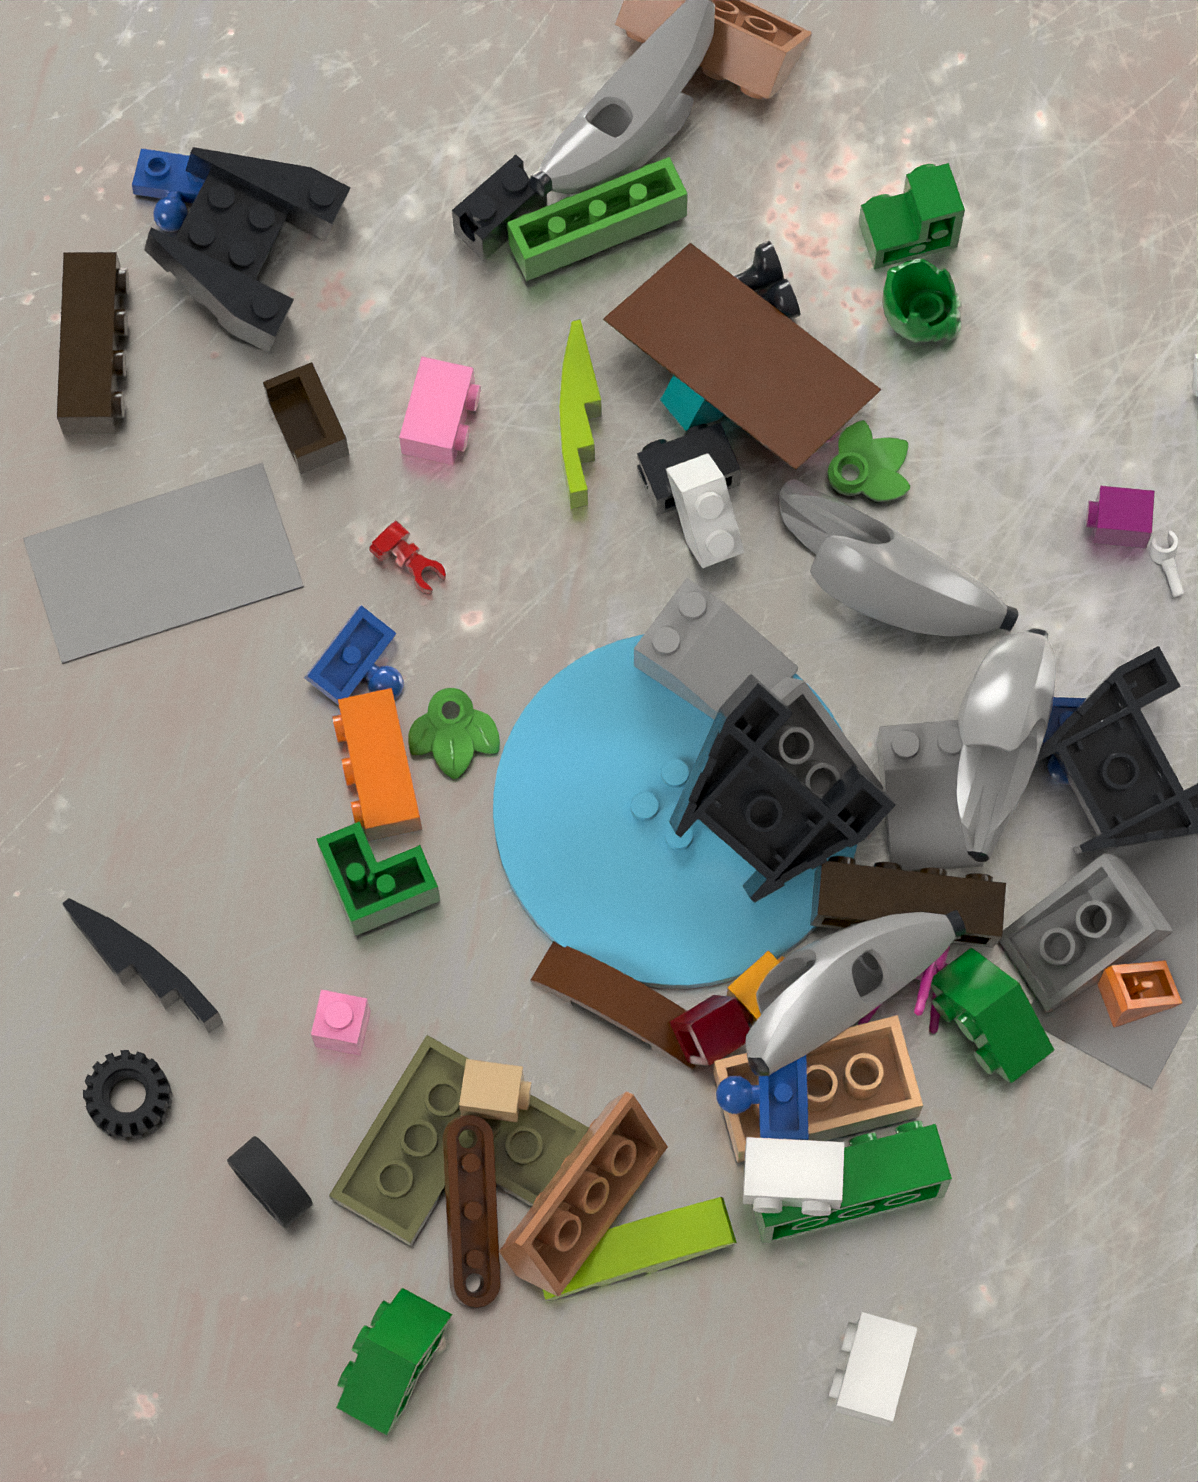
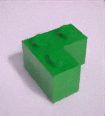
M949 163L939 166L935 164L921 165L911 173L906 174L902 194L895 196L880 194L861 204L859 226L874 269L958 247L965 208Z
M360 821L316 839L324 864L355 936L441 901L438 885L421 845L376 862Z
M972 947L933 976L931 988L936 995V998L932 1000L935 1009L946 1022L950 1023L952 1020H955L964 1035L969 1040L975 1042L978 1049L974 1052V1056L988 1074L992 1075L996 1072L1011 1084L1055 1051L1020 983Z
M401 1288L391 1303L383 1300L371 1321L370 1326L372 1328L364 1325L352 1346L351 1351L358 1355L355 1362L349 1361L340 1376L337 1386L344 1390L336 1408L388 1435L405 1411L421 1372L438 1350L453 1314L404 1288Z

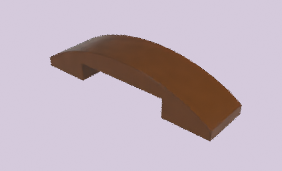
M552 942L530 979L533 984L569 1004L572 1001L652 1045V1050L693 1072L697 1064L687 1062L669 1023L687 1010L623 972L569 946L564 948L556 942Z

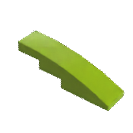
M581 319L571 322L562 366L559 405L562 465L570 509L588 505V489L581 466L583 463L595 461V444L588 419L602 417L601 396Z
M724 1198L710 1199L608 1229L559 1297L543 1289L545 1300L553 1301L593 1286L603 1287L643 1272L652 1273L736 1244V1238Z

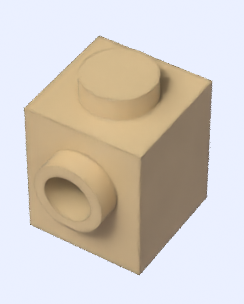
M466 1059L459 1102L461 1115H475L481 1118L517 1123L519 1109L528 1110L532 1082L524 1081L523 1066Z

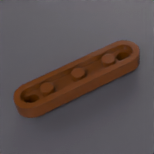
M461 1115L448 1123L443 1134L449 1280L451 1292L458 1302L466 1306L479 1308L490 1304L497 1297L500 1290L494 1137L490 1125L484 1119L475 1115ZM464 1130H469L473 1135V1143L468 1148L462 1147L459 1142V1136ZM475 1273L480 1278V1285L477 1290L471 1292L466 1287V1279L469 1275Z

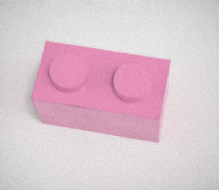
M421 356L399 436L402 454L454 465L457 451L465 452L470 433V426L465 425L468 410L476 411L481 392V385L475 384L474 368Z

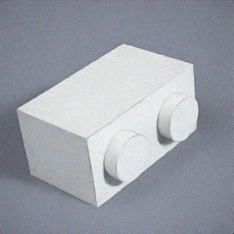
M707 453L667 468V475L686 543L701 567L705 568L745 553L725 477L710 455Z
M747 1137L745 1145L743 1204H753V1211L761 1213L782 1212V1206L802 1207L803 1214L813 1216L830 1215L831 1209H840L843 1193L844 1142Z
M861 1312L858 1324L848 1322L841 1348L843 1351L850 1352L845 1371L836 1368L829 1392V1397L837 1399L835 1412L887 1427L891 1426L917 1327Z

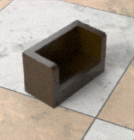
M312 362L263 382L266 399L300 475L350 455L347 438Z

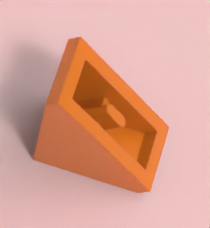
M1166 960L1111 965L1104 969L1097 984L1114 1028L1182 1004Z

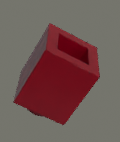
M712 995L669 1022L687 1062L711 1066L714 1064V1061L724 1058L745 1045L746 1035L750 1030L748 1026L750 1018L745 1007L735 997Z

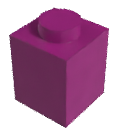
M1100 486L1096 501L1088 500L1086 511V527L1093 528L1092 543L1147 548L1152 534L1155 491Z

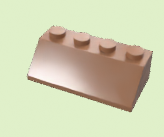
M624 0L615 25L626 30V35L631 39L644 43L686 0ZM711 0L715 5L714 34L708 50L699 65L702 67V72L713 79H727L741 86L740 90L752 98L769 99L783 87L810 41L812 32L746 0Z
M626 1091L606 1105L598 1118L591 1123L587 1133L572 1153L565 1158L561 1168L544 1191L537 1196L533 1206L516 1229L507 1237L499 1253L517 1277L559 1297L668 1148L634 1094Z

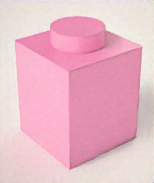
M321 990L311 1032L315 1047L361 1056L371 1013L367 998Z

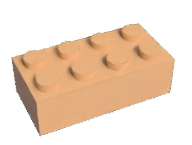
M898 1015L849 1027L829 1042L806 1055L809 1140L826 1141L920 1116L923 1103ZM747 1053L714 1061L713 1075L717 1087L722 1080L729 1076H741L747 1079L751 1085H758V1076L752 1072L749 1066ZM752 1104L748 1110L740 1114H731L723 1110L737 1163L745 1161L746 1138H760L759 1104Z

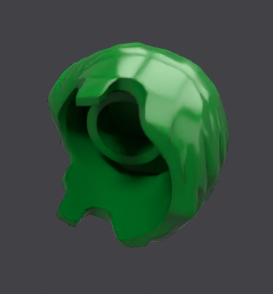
M914 259L888 270L883 288L882 304L885 317L897 334L913 342H938L943 338L950 341L958 336L962 327L960 311L962 302L956 292L951 275L945 268L940 270L927 260Z

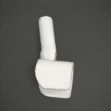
M1169 531L1167 538L1169 548L1162 549L1158 547L1153 535L1149 553L1155 563L1162 565L1163 570L1166 572L1173 597L1177 598L1184 595L1174 560L1177 553L1178 537L1175 533Z

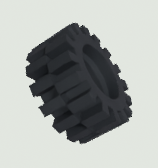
M120 1050L121 1055L107 1054L105 1055L107 1059L105 1062L100 1064L97 1061L92 1066L94 1069L92 1076L87 1074L84 1081L87 1088L83 1090V1099L86 1102L85 1107L97 1127H100L105 1134L110 1137L115 1135L118 1140L127 1141V1137H133L135 1140L142 1139V1134L147 1131L150 1134L154 1133L157 1130L156 1125L159 1121L165 1122L168 1117L166 1110L167 1108L171 1109L172 1100L170 1093L172 1091L166 1075L154 1059H148L144 1053L139 1051L135 1055L131 1054L129 1050ZM127 1078L140 1081L146 1091L142 1105L132 1112L116 1110L110 1102V1092L113 1086L120 1080Z

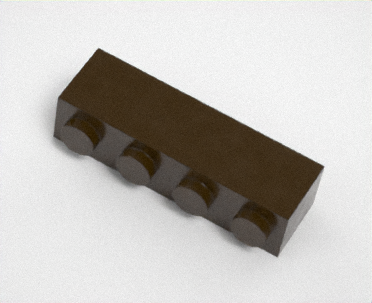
M63 252L57 420L63 434H116L117 418H124V392L118 391V377H125L126 354L125 350H119L120 336H126L128 330L127 310L121 309V295H128L129 272L128 268H121L117 252Z
M832 856L828 858L827 862L818 866L814 873L810 926L845 929L861 922L894 914L926 912L946 915L957 910L964 921L966 933L956 937L952 943L993 948L1003 936L1006 883L995 882L992 876L982 873L966 874L965 878L947 876V871L941 868L927 867L921 868L920 872L902 870L900 864L893 862L874 863V866L856 864V860L850 857Z

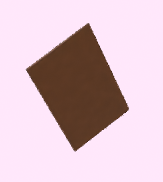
M692 243L684 247L603 318L616 331L795 470L806 462L881 391V388Z

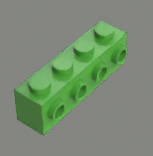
M668 157L507 222L509 246L525 280L529 281L686 217L688 193L671 158Z

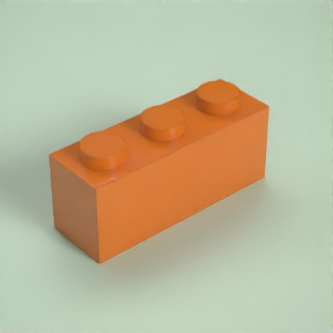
M392 688L338 699L341 714L332 716L337 742L347 741L350 757L341 759L347 786L356 784L359 800L350 802L354 822L360 821L362 828L365 827L368 841L422 830Z

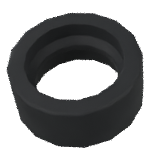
M253 1136L227 1159L229 1166L246 1188L282 1227L287 1228L313 1205L312 1199L297 1179L258 1137Z

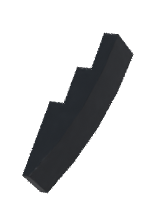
M70 898L62 903L68 916L122 985L126 984L136 975H139L165 1010L181 998L208 1034L223 1023L219 1012L190 979L150 944L111 918Z

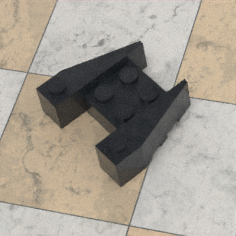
M193 147L185 171L205 181L175 239L151 227L144 251L167 273L170 271L189 290V294L200 305L203 303L219 319L218 322L230 334L269 353L289 314L294 299L256 279L286 222L326 241L344 206L351 187L312 167Z
M1159 646L1113 670L1041 745L1036 763L1054 754L1097 834L1096 837L1073 848L1076 854L1198 835V783L1185 790L1183 789L1141 711V708L1181 687Z
M750 674L719 708L669 823L675 834L681 838L695 821L699 819L754 867L756 871L742 886L749 898L755 903L785 886V882L810 868L813 870L827 862V858L848 846L851 848L865 840L896 804L854 764L821 799L767 752L763 746L793 713L781 699L754 675Z

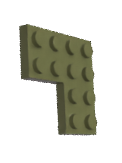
M426 1035L329 1194L331 1200L412 1246L445 1191L443 1134L448 1123L454 1118L461 1116L459 1102L466 1059L469 1058ZM530 1095L528 1110L519 1109L517 1123L482 1118L490 1125L493 1132L496 1186L533 1206L537 1196L544 1191L561 1168L565 1158L572 1153L587 1133L589 1127L533 1095ZM469 1130L462 1131L459 1136V1142L462 1147L468 1148L473 1143V1135Z

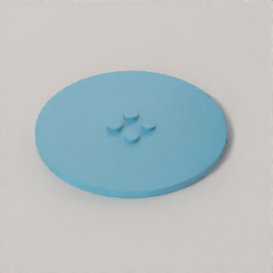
M644 634L597 648L575 660L545 684L525 707L508 737L497 769L493 793V820L496 844L502 867L514 894L536 926L552 942L554 941L564 948L569 946L583 952L648 987L691 989L714 986L736 980L768 950L776 959L785 956L817 928V926H810L814 873L817 867L813 870L810 868L785 882V886L754 903L742 885L752 876L756 869L706 825L697 819L681 838L675 834L669 823L670 818L714 719L634 666V647ZM795 673V675L793 676V678L802 680V679ZM809 686V688L812 690V692L815 694V696L827 710L829 715L841 729L833 714L831 713L830 709L821 700L817 693ZM858 844L851 848L848 846L832 856H846L854 859Z

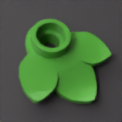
M864 420L850 425L840 435L838 441L839 454L829 464L828 480L834 490L843 495L853 496L862 493L877 502H887L904 496L911 486L897 472L905 461L908 442L891 437L873 439L869 425ZM845 470H853L857 473L858 477L855 480L849 481L843 478L842 473Z
M445 688L435 693L429 702L428 712L413 722L408 734L411 755H423L433 752L437 765L451 779L459 778L467 769L474 750L495 754L499 752L500 747L499 733L491 716L473 709L469 696L457 688ZM454 702L459 706L460 712L455 719H447L443 716L442 706L445 703Z

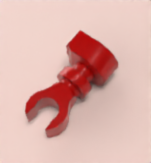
M394 521L372 542L369 551L381 561L389 559L394 554L397 557L395 562L401 568L406 566L412 574L417 589L424 594H432L433 589L422 579L421 575L426 571H433L445 582L446 573L444 567L438 561L418 554L420 548L414 543L408 544L406 542L410 533L398 521Z

